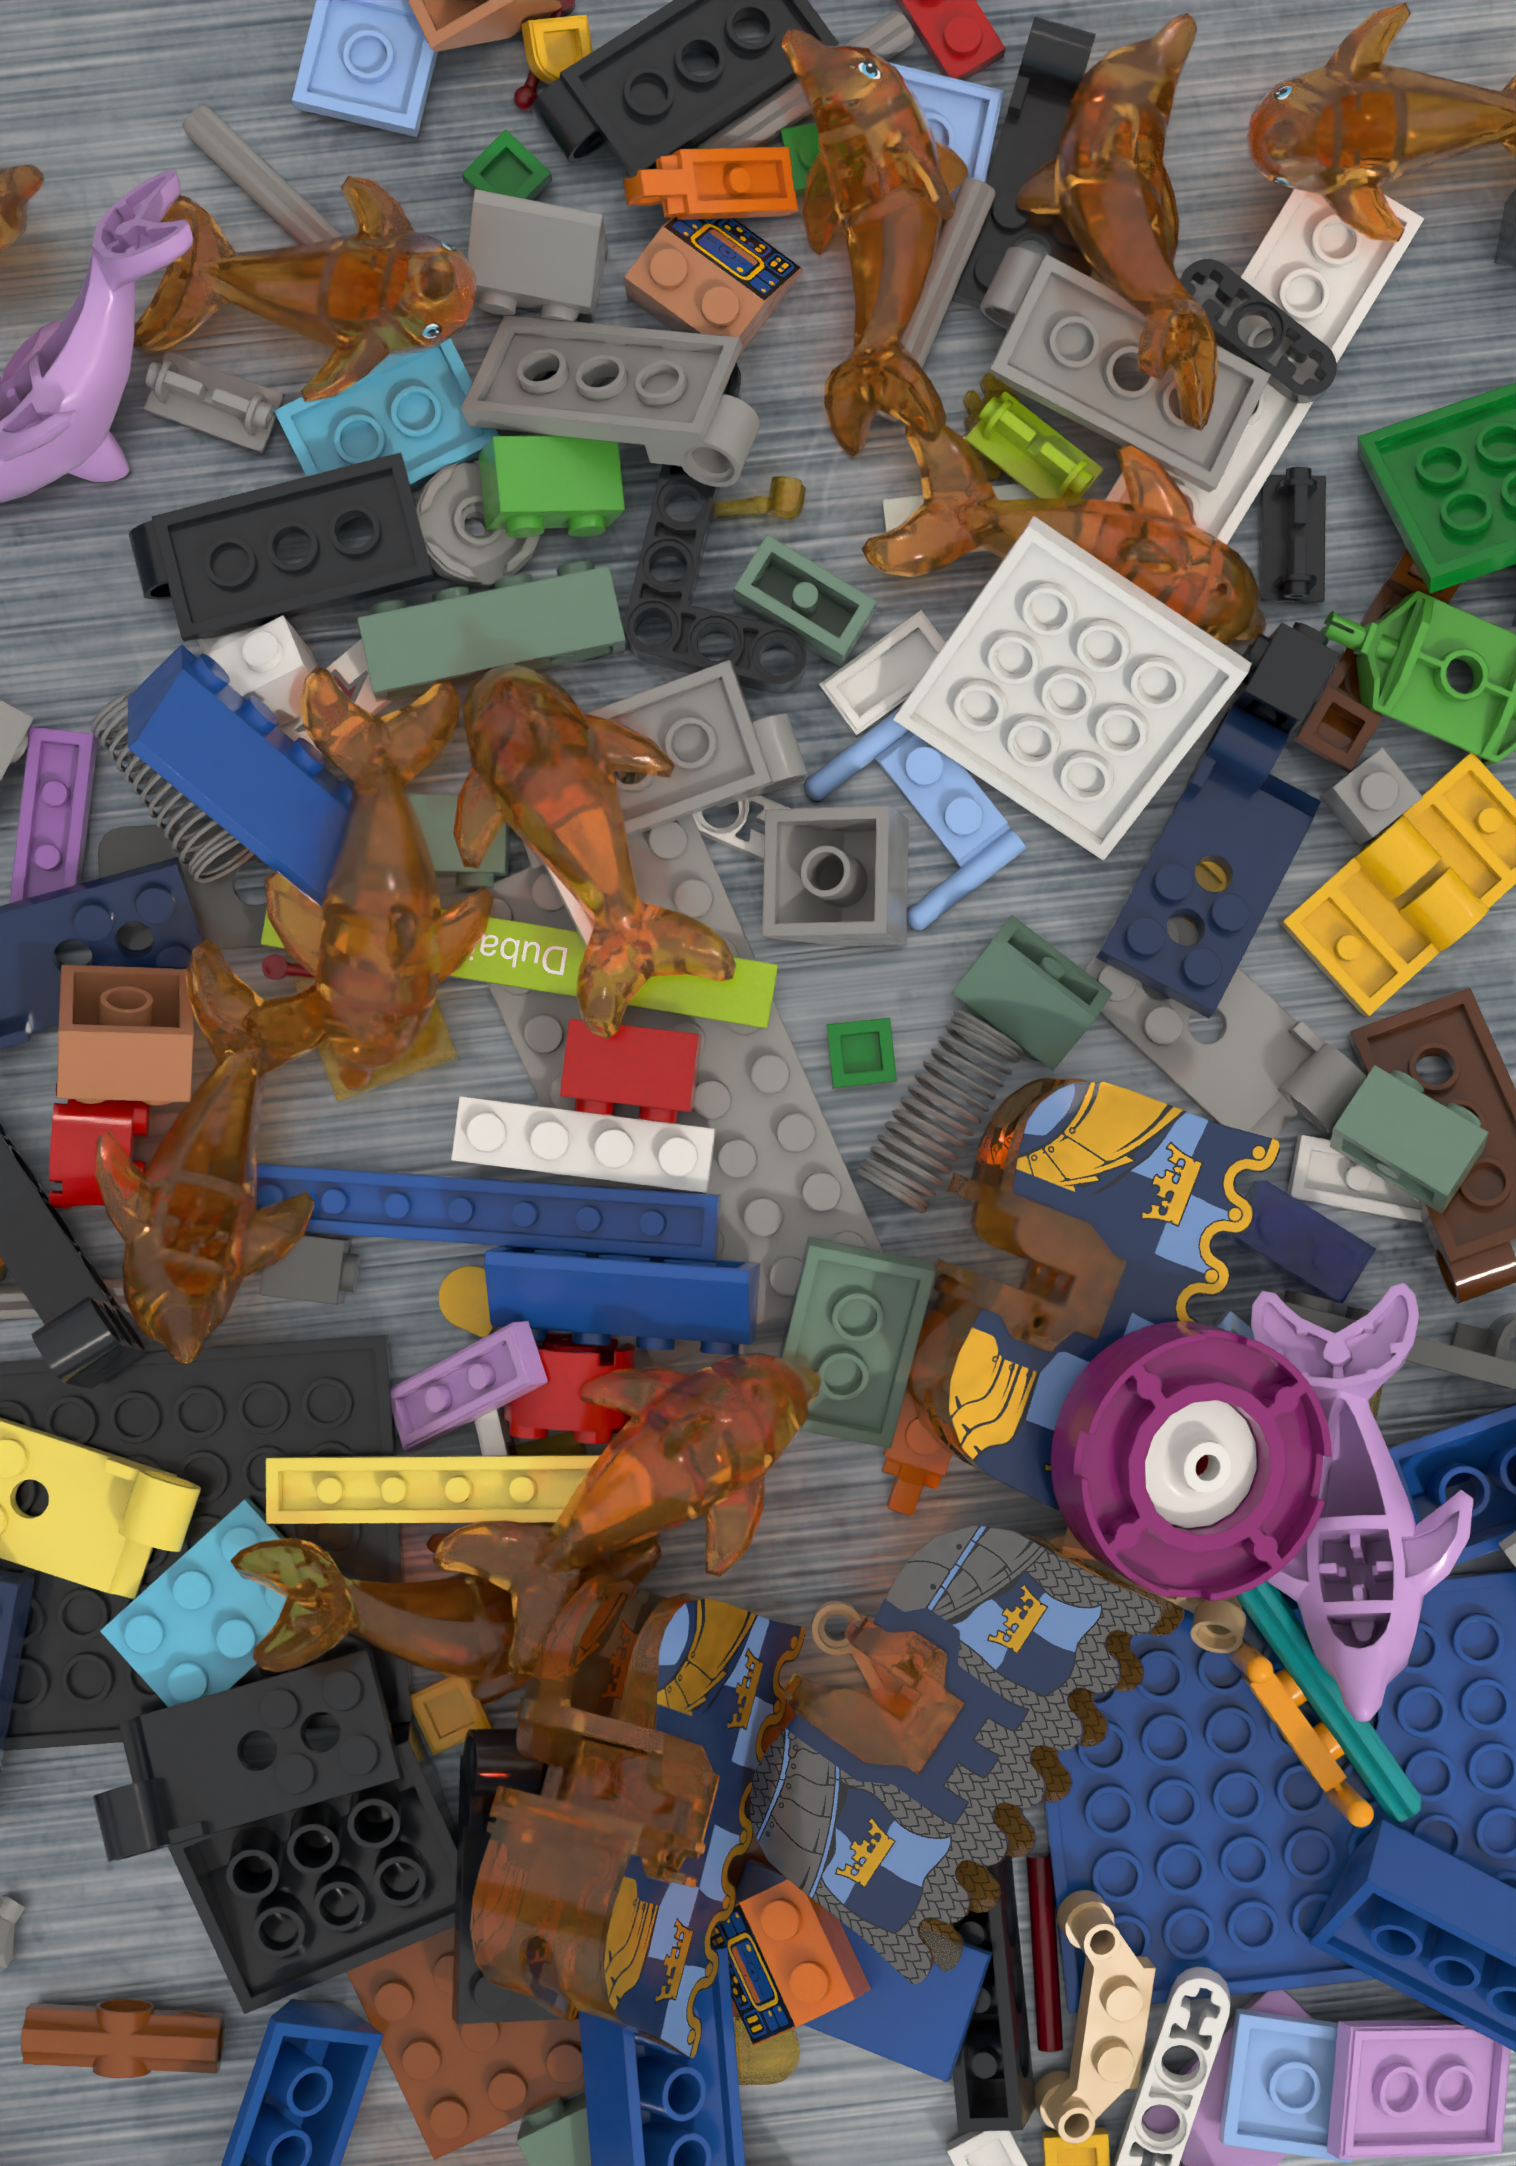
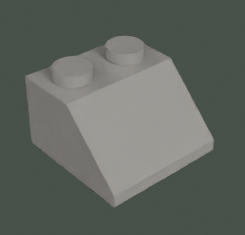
M475 189L465 280L470 300L478 301V307L481 310L501 316H513L516 309L539 313L541 314V319L580 321L594 324L608 255L603 214Z
M889 805L765 810L762 937L836 946L907 945L909 819Z

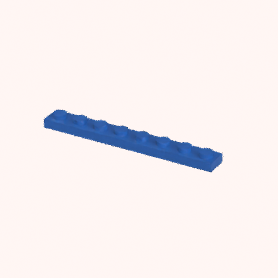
M214 1160L209 1162L206 1225L714 1261L717 1259L721 1194Z

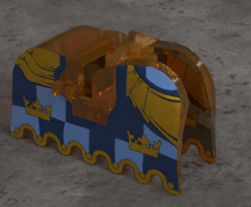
M1067 1076L1044 1077L1026 1083L1007 1096L992 1114L983 1133L971 1179L953 1173L946 1191L974 1204L970 1223L977 1237L986 1244L1025 1258L1029 1262L1020 1286L1016 1289L937 1258L933 1269L936 1272L937 1279L933 1288L941 1292L921 1329L909 1378V1391L921 1425L946 1452L974 1466L982 1473L1027 1494L1061 1513L1052 1481L1051 1450L1055 1425L1069 1390L1086 1366L1101 1351L1116 1340L1133 1331L1158 1323L1173 1321L1198 1322L1188 1312V1302L1196 1295L1215 1296L1226 1289L1230 1281V1270L1227 1263L1213 1253L1211 1248L1212 1240L1220 1233L1240 1234L1246 1231L1252 1224L1254 1217L1253 1207L1248 1199L1237 1192L1235 1181L1238 1175L1244 1171L1262 1173L1270 1169L1280 1152L1279 1141L1215 1123L1130 1089L1106 1082H1087L1083 1079Z
M596 1574L581 1586L565 1605L548 1633L538 1653L525 1696L521 1698L516 1718L519 1719L516 1734L518 1751L525 1758L549 1765L541 1796L498 1786L489 1815L497 1819L495 1823L488 1822L486 1832L492 1834L479 1870L473 1895L470 1922L475 1962L489 1983L529 1999L563 2020L573 2022L579 2010L638 2033L683 2056L694 2058L698 2051L702 2034L701 2019L694 2014V2001L700 1991L710 1988L718 1973L719 1955L711 1945V1936L717 1924L726 1922L730 1918L736 1904V1888L729 1881V1867L734 1858L743 1856L748 1851L752 1842L753 1826L751 1819L746 1815V1801L750 1795L755 1770L766 1753L762 1746L764 1733L768 1727L777 1726L785 1714L787 1696L786 1691L780 1685L779 1675L785 1663L793 1662L799 1656L805 1638L804 1627L774 1622L728 1603L688 1593H682L673 1597L655 1595L635 1587L628 1580Z

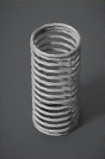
M139 686L134 687L116 697L99 711L93 720L91 731L97 739L101 740L100 745L105 749H109L108 756L112 760L117 761L116 768L120 772H125L124 779L128 783L133 784L132 791L136 795H141L140 803L149 807L148 814L152 818H157L156 826L159 829L165 830L164 837L168 841H173L172 849L175 852L181 853L180 861L184 864H189L188 872L194 877L193 880L197 883H207L219 879L245 863L254 853L244 846L226 861L204 870L216 857L240 842L231 834L227 835L228 832L222 829L211 838L192 845L202 834L218 823L212 819L204 826L183 834L193 823L207 814L200 810L195 815L175 823L195 804L188 801L174 810L167 811L184 795L178 791L172 796L159 800L173 786L167 782L150 789L161 776L156 772L150 776L143 777L151 767L146 763L134 766L140 758L134 753L126 755L129 751L128 741L118 744L120 739L128 733V719L118 725L116 724L128 714V697ZM122 708H124L121 712H119V713L108 723V725L106 726V728H105L104 730H101L102 727L105 725V723H106L114 714H116L118 711H120ZM112 739H113V741L111 742V744H108V743L106 742V740H112ZM122 749L118 756L114 753V750ZM131 760L127 767L122 765V761ZM139 771L134 779L130 777V772ZM147 783L143 790L138 788V784ZM155 794L151 802L145 799L146 795ZM163 805L159 813L153 810L154 807ZM171 817L167 825L161 822L162 818ZM180 828L175 836L169 834L170 830ZM188 839L183 848L177 845L178 841ZM196 851L191 859L185 857L186 853Z
M960 1010L954 1011L955 1016L950 1017L952 1023L945 1025L947 1032L953 1038L944 1035L938 1037V1042L945 1050L939 1048H932L930 1050L931 1055L939 1063L930 1060L923 1061L924 1068L932 1076L922 1072L915 1074L917 1081L926 1089L917 1085L908 1086V1091L918 1101L908 1097L900 1098L901 1104L912 1114L895 1109L892 1111L893 1116L904 1126L891 1121L885 1123L886 1129L899 1140L882 1133L877 1135L878 1140L891 1152L877 1146L870 1147V1152L885 1165L865 1158L862 1160L863 1163L860 1164L861 1168L856 1169L857 1174L920 1213H926V1208L930 1207L929 1202L884 1173L931 1198L936 1197L935 1192L889 1159L939 1186L944 1185L943 1180L897 1147L945 1173H950L951 1169L903 1134L923 1143L953 1161L959 1159L958 1155L931 1138L908 1120L937 1134L961 1149L966 1148V1144L916 1108L936 1117L968 1136H974L971 1129L942 1111L922 1095L950 1108L976 1124L981 1123L979 1117L954 1102L929 1082L949 1091L984 1112L989 1111L988 1106L963 1091L935 1069L961 1081L992 1100L997 1099L996 1094L962 1073L943 1057L975 1072L998 1087H1004V1083L974 1064L949 1044L974 1055L1006 1075L1012 1074L1009 1068L983 1053L957 1032L984 1044L1014 1063L1021 1060L1020 1055H1024L1023 1049L1008 1037Z

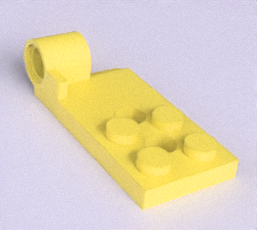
M0 1417V1558L106 1593L136 1599L153 1548L173 1552L181 1551L201 1487L179 1478L175 1474ZM25 1480H36L43 1484L48 1491L49 1503L46 1510L40 1516L27 1515L17 1505L16 1491Z

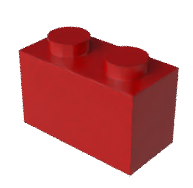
M569 1018L560 1096L575 1098L574 1111L612 1116L614 1103L640 1106L638 1119L677 1124L678 1111L693 1112L702 1036L694 1033Z

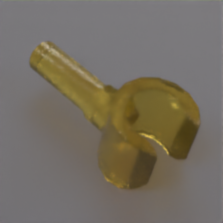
M775 476L771 479L769 497L755 496L753 498L715 503L717 518L753 513H767L781 519H794L803 509L806 488L802 485L800 479Z

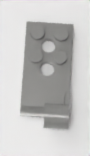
M1007 248L979 306L980 311L989 320L1007 329L1006 335L988 370L989 373L999 378L1008 387L1207 492L1217 488L1271 375L1050 255L1045 254L1041 256L1024 248ZM1118 358H1131L1141 366L1144 379L1139 390L1127 391L1116 383L1113 376V366ZM1174 388H1188L1197 396L1199 412L1193 421L1181 420L1172 413L1169 397Z
M504 315L461 407L467 425L471 427L645 445L650 463L682 466L683 470L690 477L700 483L713 487H727L738 481L760 427V421L756 412L747 403L736 397L723 394L742 349L740 337ZM548 371H556V374L551 378L536 381L544 377ZM606 377L616 378L606 386L594 387L602 383Z
M730 660L492 748L531 867L534 870H540L545 868L515 808V802L560 781L570 771L581 770L587 776L590 789L586 801L609 845L714 806L721 808L749 797L761 796L787 788L809 776L788 714L774 715L752 722L736 672ZM629 749H642L649 759L648 773L638 783L625 784L617 772L618 760Z
M1173 916L1168 919L1167 931L1174 942L1183 946H1191L1198 942V929L1184 916ZM1096 957L1084 969L1086 973L1113 993L1099 1015L1215 1123L1274 1139L1299 1112L1320 1130L1328 1133L1366 1079V1075L1339 1050L1324 1042L1302 1020L1297 1022L1239 967L1216 1009L1223 1022L1222 1033L1215 1042L1210 1044L1197 1041L1189 1031V1018L1194 1010L1172 998L1166 1000L1151 998L1144 991L1142 982Z

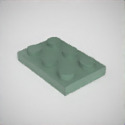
M808 1237L765 1412L766 1424L799 1430L802 1420L806 1418L801 1431L891 1448L936 1273L934 1262Z

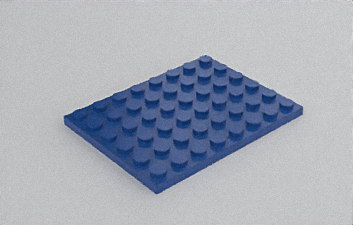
M1516 1568L1447 1576L1424 1595L1408 1664L1387 1684L1382 1706L1369 1721L1421 1796V1810L1415 1816L1408 1818L1402 1823H1395L1389 1819L1344 1754L1336 1760L1347 1777L1344 1780L1371 1805L1374 1811L1373 1820L1368 1826L1356 1827L1352 1825L1325 1797L1323 1789L1308 1773L1241 1677L1243 1672L1229 1660L1227 1653L1207 1651L1193 1641L1191 1638V1628L1194 1614L1189 1610H1184V1619L1179 1627L1170 1635L1158 1637L1146 1633L1132 1637L1130 1642L1131 1650L1142 1661L1145 1674L1142 1683L1132 1691L1122 1692L1111 1688L1107 1692L1095 1694V1704L1107 1718L1109 1727L1107 1736L1097 1746L1086 1747L1077 1743L1071 1749L1059 1751V1759L1070 1771L1073 1785L1070 1794L1061 1801L1050 1802L1043 1799L1056 1918L1061 1903L1070 1894L1080 1890H1090L1099 1894L1112 1910L1115 1918V1927L1134 1955L1148 1957L1156 1968L1151 2004L1167 2003L1172 1985L1178 1975L1194 1967L1210 1968L1219 1973L1226 1981L1230 1995L1375 1979L1309 1944V1940L1353 1851L1382 1819L1412 1833L1415 1837L1449 1855L1466 1861L1472 1867L1516 1889ZM1281 1594L1305 1628L1297 1601L1286 1594ZM1242 1607V1611L1247 1619L1243 1640L1249 1642L1271 1662L1273 1672L1276 1674L1285 1668L1244 1607ZM1308 1700L1298 1707L1312 1728L1322 1721ZM1057 1921L1066 2007L1069 2014L1078 2013L1086 1955L1082 1949L1070 1943ZM1200 1988L1199 1993L1195 1997L1185 1996L1190 2000L1211 1998V1991Z

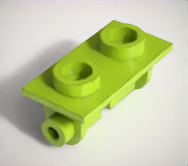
M1006 391L998 399L993 397L986 404L979 415L981 420L965 438L967 443L1063 519L1104 470Z

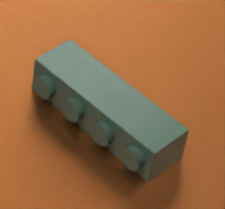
M580 561L559 567L556 570L558 576L533 581L531 574H516L496 580L494 582L495 589L470 594L469 587H453L432 594L433 602L408 607L406 600L398 599L372 605L369 607L370 615L357 617L376 702L406 698L625 652L626 640L610 567L595 568L593 561Z

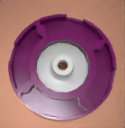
M1191 1321L1164 1322L1146 1326L1116 1340L1101 1351L1078 1376L1065 1398L1055 1425L1051 1450V1474L1057 1503L1067 1526L1082 1547L1098 1562L1142 1588L1167 1598L1169 1596L1203 1597L1208 1601H1216L1240 1595L1266 1582L1282 1570L1306 1543L1316 1526L1325 1503L1317 1495L1322 1477L1323 1456L1332 1457L1331 1440L1326 1417L1316 1393L1298 1368L1286 1357L1259 1341L1210 1324Z

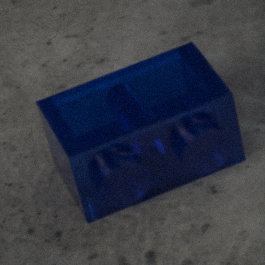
M1267 1180L1254 1181L1245 1195V1198L1251 1202L1254 1210L1252 1224L1246 1231L1240 1234L1222 1233L1221 1235L1324 1299L1343 1304L1376 1248Z

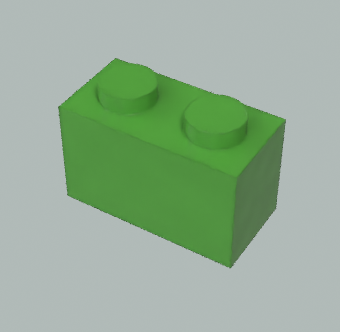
M493 436L478 455L486 530L506 529V535L512 538L538 536L544 533V528H567L568 534L575 537L594 536L604 533L606 527H609L625 510L618 442L565 436Z

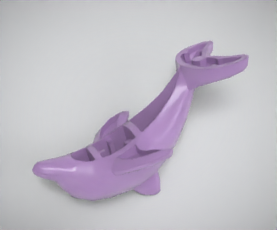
M176 169L162 172L144 181L122 196L105 212L96 226L91 260L80 295L63 322L52 321L36 331L22 343L7 363L0 377V503L26 496L67 473L92 482H108L124 478L130 471L121 447L109 430L131 370L135 336L136 280L169 266L193 245L192 232L189 223L185 219L160 223L180 194L181 185Z
M1405 1283L1391 1286L1382 1300L1366 1316L1337 1333L1302 1319L1276 1293L1262 1291L1252 1304L1251 1327L1255 1340L1273 1348L1286 1357L1307 1379L1323 1408L1329 1428L1332 1457L1323 1456L1322 1477L1317 1497L1324 1500L1325 1503L1314 1530L1295 1557L1267 1581L1297 1601L1314 1653L1323 1669L1339 1685L1345 1708L1356 1721L1367 1722L1373 1718L1382 1706L1387 1684L1408 1664L1424 1595L1450 1574L1470 1538L1473 1498L1460 1490L1442 1506L1416 1524L1393 1460L1370 1410L1368 1400L1382 1384L1402 1368L1414 1345L1419 1311L1416 1295Z

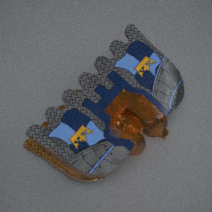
M972 1525L935 1536L911 1556L896 1576L876 1618L866 1617L864 1621L852 1620L844 1630L845 1637L852 1646L888 1671L887 1673L908 1688H913L920 1693L917 1700L913 1702L901 1692L888 1687L870 1689L866 1693L853 1688L837 1690L823 1683L812 1681L798 1672H794L784 1689L792 1696L790 1702L798 1714L767 1749L755 1770L750 1790V1814L753 1831L767 1860L784 1877L862 1937L913 1985L925 1981L931 1972L933 1963L945 1972L954 1969L961 1959L964 1940L952 1923L961 1921L968 1915L969 1910L976 1913L987 1912L999 1902L1001 1895L998 1881L989 1872L987 1866L998 1864L1006 1855L1013 1858L1022 1857L1034 1849L1037 1840L1034 1826L1024 1816L1023 1808L1036 1806L1041 1800L1049 1803L1062 1801L1070 1794L1073 1785L1070 1771L1060 1761L1059 1751L1073 1749L1077 1744L1083 1747L1097 1746L1106 1738L1109 1729L1106 1716L1095 1704V1694L1109 1692L1112 1689L1120 1692L1135 1690L1142 1683L1145 1672L1142 1661L1131 1650L1130 1642L1132 1637L1144 1634H1151L1157 1637L1170 1635L1179 1627L1184 1619V1608L1110 1574L1043 1536L979 1525Z

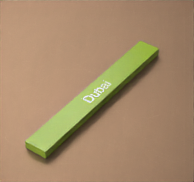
M271 881L261 945L763 1029H768L778 972L777 964L660 945L659 951L601 979L577 931L341 893L335 905L324 913L291 884Z

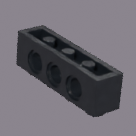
M1006 1853L996 1864L987 1866L989 1872L998 1881L1001 1895L998 1904L990 1911L978 1912L968 1908L966 1915L962 1919L952 1923L954 1928L963 1937L964 1942L992 1952L953 2072L958 2132L1023 2130L1036 2107L1012 1856Z

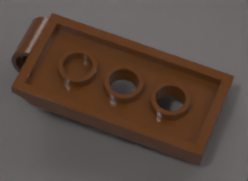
M1471 988L1350 1031L1349 1041L1366 1077L1374 1065L1387 1073H1390L1391 1070L1404 1072L1423 1086L1425 1090L1423 1094L1445 1107L1448 1103H1454L1466 1108L1481 1121L1480 1127L1489 1132L1482 1154L1443 1214L1419 1201L1423 1210L1421 1219L1433 1244L1440 1274L1455 1303L1459 1304L1516 1283V1257L1510 1244L1516 1241V1089ZM1438 1056L1449 1063L1453 1075L1444 1083L1430 1084L1419 1077L1416 1071V1064L1424 1057Z

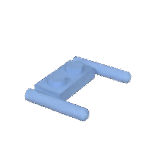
M898 708L809 777L804 783V789L809 798L821 801L875 759L878 762L879 767L952 860L960 867L958 871L907 910V923L915 930H923L1026 850V846L1008 826V822L963 766L893 720L899 710Z

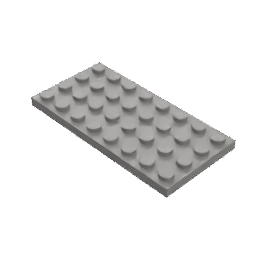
M693 815L609 845L659 945L756 961ZM529 867L495 882L494 888H481L452 901L457 912L577 931L546 868L534 870L532 867ZM488 983L541 1107L574 1111L575 1098L560 1096L569 1018L694 1033L702 1036L693 1112L678 1111L677 1124L716 1129L708 1193H706L721 1194L716 1260L760 1263L756 1325L790 1311L808 1237L884 1252L774 1000L772 1002L768 1029ZM614 1103L612 1116L638 1119L640 1106ZM572 1176L575 1185L703 1193ZM675 1339L674 1350L647 1349L655 1369L700 1350L701 1341Z

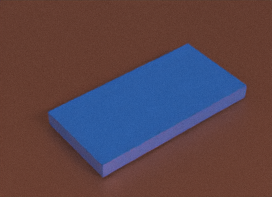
M753 1859L746 1861L736 1890V1904L787 1880V1878L776 1868ZM841 1922L871 1990L855 2000L802 2025L948 2082L952 2078L992 1952L966 1942L962 1944L918 1926V1937L930 1950L932 1963L924 1980L913 1985L862 1937Z

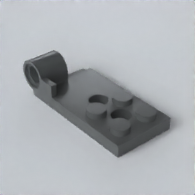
M1288 1290L1285 1291L1283 1302L1302 1319L1333 1333L1346 1328L1370 1312L1369 1310L1348 1306L1345 1317L1332 1314L1334 1301ZM1516 1313L1500 1316L1490 1325L1488 1330L1456 1322L1450 1345L1415 1336L1414 1345L1405 1361L1516 1390V1360L1510 1352V1341L1516 1333Z

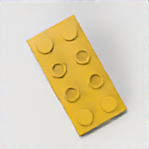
M1472 753L1462 758L1422 794V799L1390 823L1279 923L1364 1018L1376 1011L1436 955L1450 947L1487 914L1489 908L1516 884V800Z

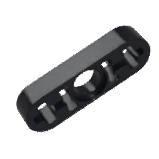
M1203 259L1192 263L1185 269L1175 290V302L1180 313L1188 321L1225 350L1270 373L1271 375L1267 383L1290 401L1310 403L1323 396L1334 381L1337 372L1335 356L1327 345L1223 263L1212 259ZM1209 279L1215 281L1219 285L1215 292V297L1228 308L1234 297L1243 302L1235 309L1226 327L1218 322L1225 311L1223 307L1211 299L1206 300L1202 305L1192 299L1196 291V287L1191 283L1193 280L1200 285L1205 284ZM1250 315H1258L1265 318L1273 330L1272 341L1262 348L1247 346L1239 337V322ZM1285 336L1293 341L1286 351L1289 357L1300 364L1304 363L1308 358L1316 361L1318 366L1315 369L1314 375L1320 380L1319 383L1310 378L1302 385L1297 383L1292 378L1297 368L1283 355L1276 367L1267 361L1277 352Z

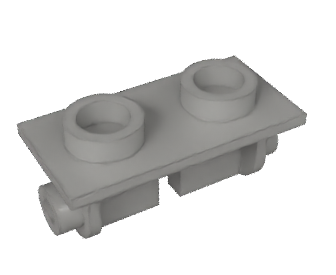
M165 351L161 364L153 361L148 369L145 385L151 387V391L144 410L263 454L277 418L274 410L281 407L285 395L183 356Z

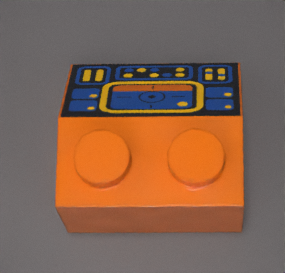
M788 1879L736 1904L730 1918L726 1922L717 1924L713 1930L711 1945L727 1947L731 1997L753 2046L805 2024L855 2000L871 1990L840 1920Z

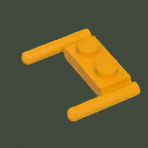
M1243 1640L1239 1649L1227 1653L1229 1660L1243 1672L1241 1677L1313 1780L1323 1789L1325 1797L1352 1825L1356 1827L1368 1826L1374 1817L1373 1808L1344 1780L1347 1777L1336 1762L1337 1759L1345 1754L1341 1746L1322 1721L1313 1728L1298 1708L1307 1701V1698L1287 1670L1283 1668L1274 1674L1271 1662L1249 1642Z

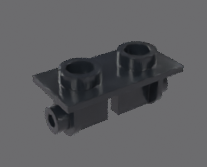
M1287 468L1286 475H1269L1262 486L1261 601H1325L1326 476L1311 475V468Z

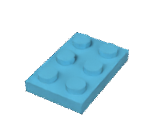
M445 327L442 328L441 334L436 338L429 339L423 337L274 410L306 477L401 452L412 490L427 483L443 467L455 463H468L478 458L479 453L493 436H499L496 429L467 425L461 407L473 382Z
M248 1497L100 1632L168 1707L230 1689L334 1594V1591L273 1524H266V1516Z

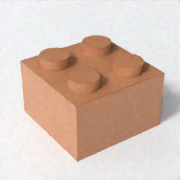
M61 965L57 1099H75L87 1104L101 1103L105 1100L142 1101L149 1105L190 1102L194 1040L192 969Z

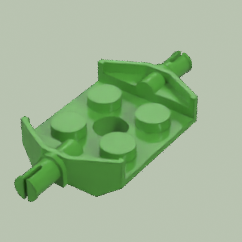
M1420 591L1405 596L1375 623L1371 622L1365 626L1342 617L1334 611L1329 613L1324 622L1327 626L1321 629V633L1328 639L1353 649L1354 654L1357 655L1356 664L1360 701L1363 706L1482 758L1481 762L1484 766L1498 763L1516 749V634ZM1453 659L1465 661L1472 669L1473 684L1466 694L1457 692L1448 683L1446 671Z

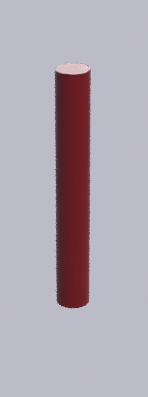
M1032 1853L1026 1855L1037 2045L1039 2051L1057 2052L1063 2050V2032L1051 1861L1049 1853Z

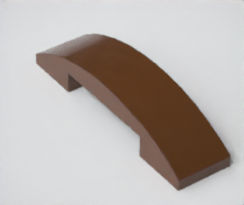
M1405 548L1360 624L1365 626L1371 622L1375 623L1405 596L1416 591L1449 604L1460 584L1430 594L1407 548ZM1345 647L1294 741L1350 773L1383 717L1381 716L1382 714L1374 712L1361 704L1356 664L1357 655L1354 654L1353 649Z

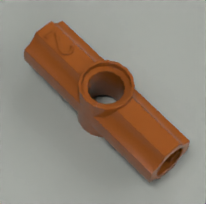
M137 1999L106 2000L98 2003L97 2006L30 2003L26 2008L21 2034L23 2064L93 2067V2073L109 2078L141 2077L149 2074L151 2070L217 2074L221 2067L224 2048V2013L155 2009L153 2003Z

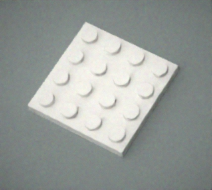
M1033 516L903 702L893 720L1104 861L1247 676L1252 663Z

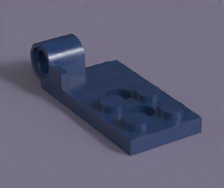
M1234 703L1228 708L1210 742L1203 751L1096 956L1099 960L1208 1019L1215 1013L1321 803L1320 800L1269 774L1288 739L1289 733ZM1202 862H1213L1219 865L1226 875L1225 889L1219 892H1211L1202 888L1195 877L1196 865ZM1173 916H1185L1191 919L1198 928V942L1191 946H1183L1174 942L1167 931L1168 919Z
M178 857L0 906V1049L29 1042L32 1032L59 1025L61 965L65 964L58 959L55 949L65 940H79L89 947L92 959L86 966L192 969L193 987L216 981L217 971ZM130 922L142 923L152 931L154 941L145 949L132 950L125 947L119 941L117 931L123 925Z

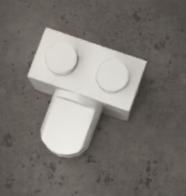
M284 615L261 627L248 628L214 638L197 639L202 653L214 659L230 678L229 685L246 700L250 696H254L270 708L279 721L278 728L332 701L312 651Z

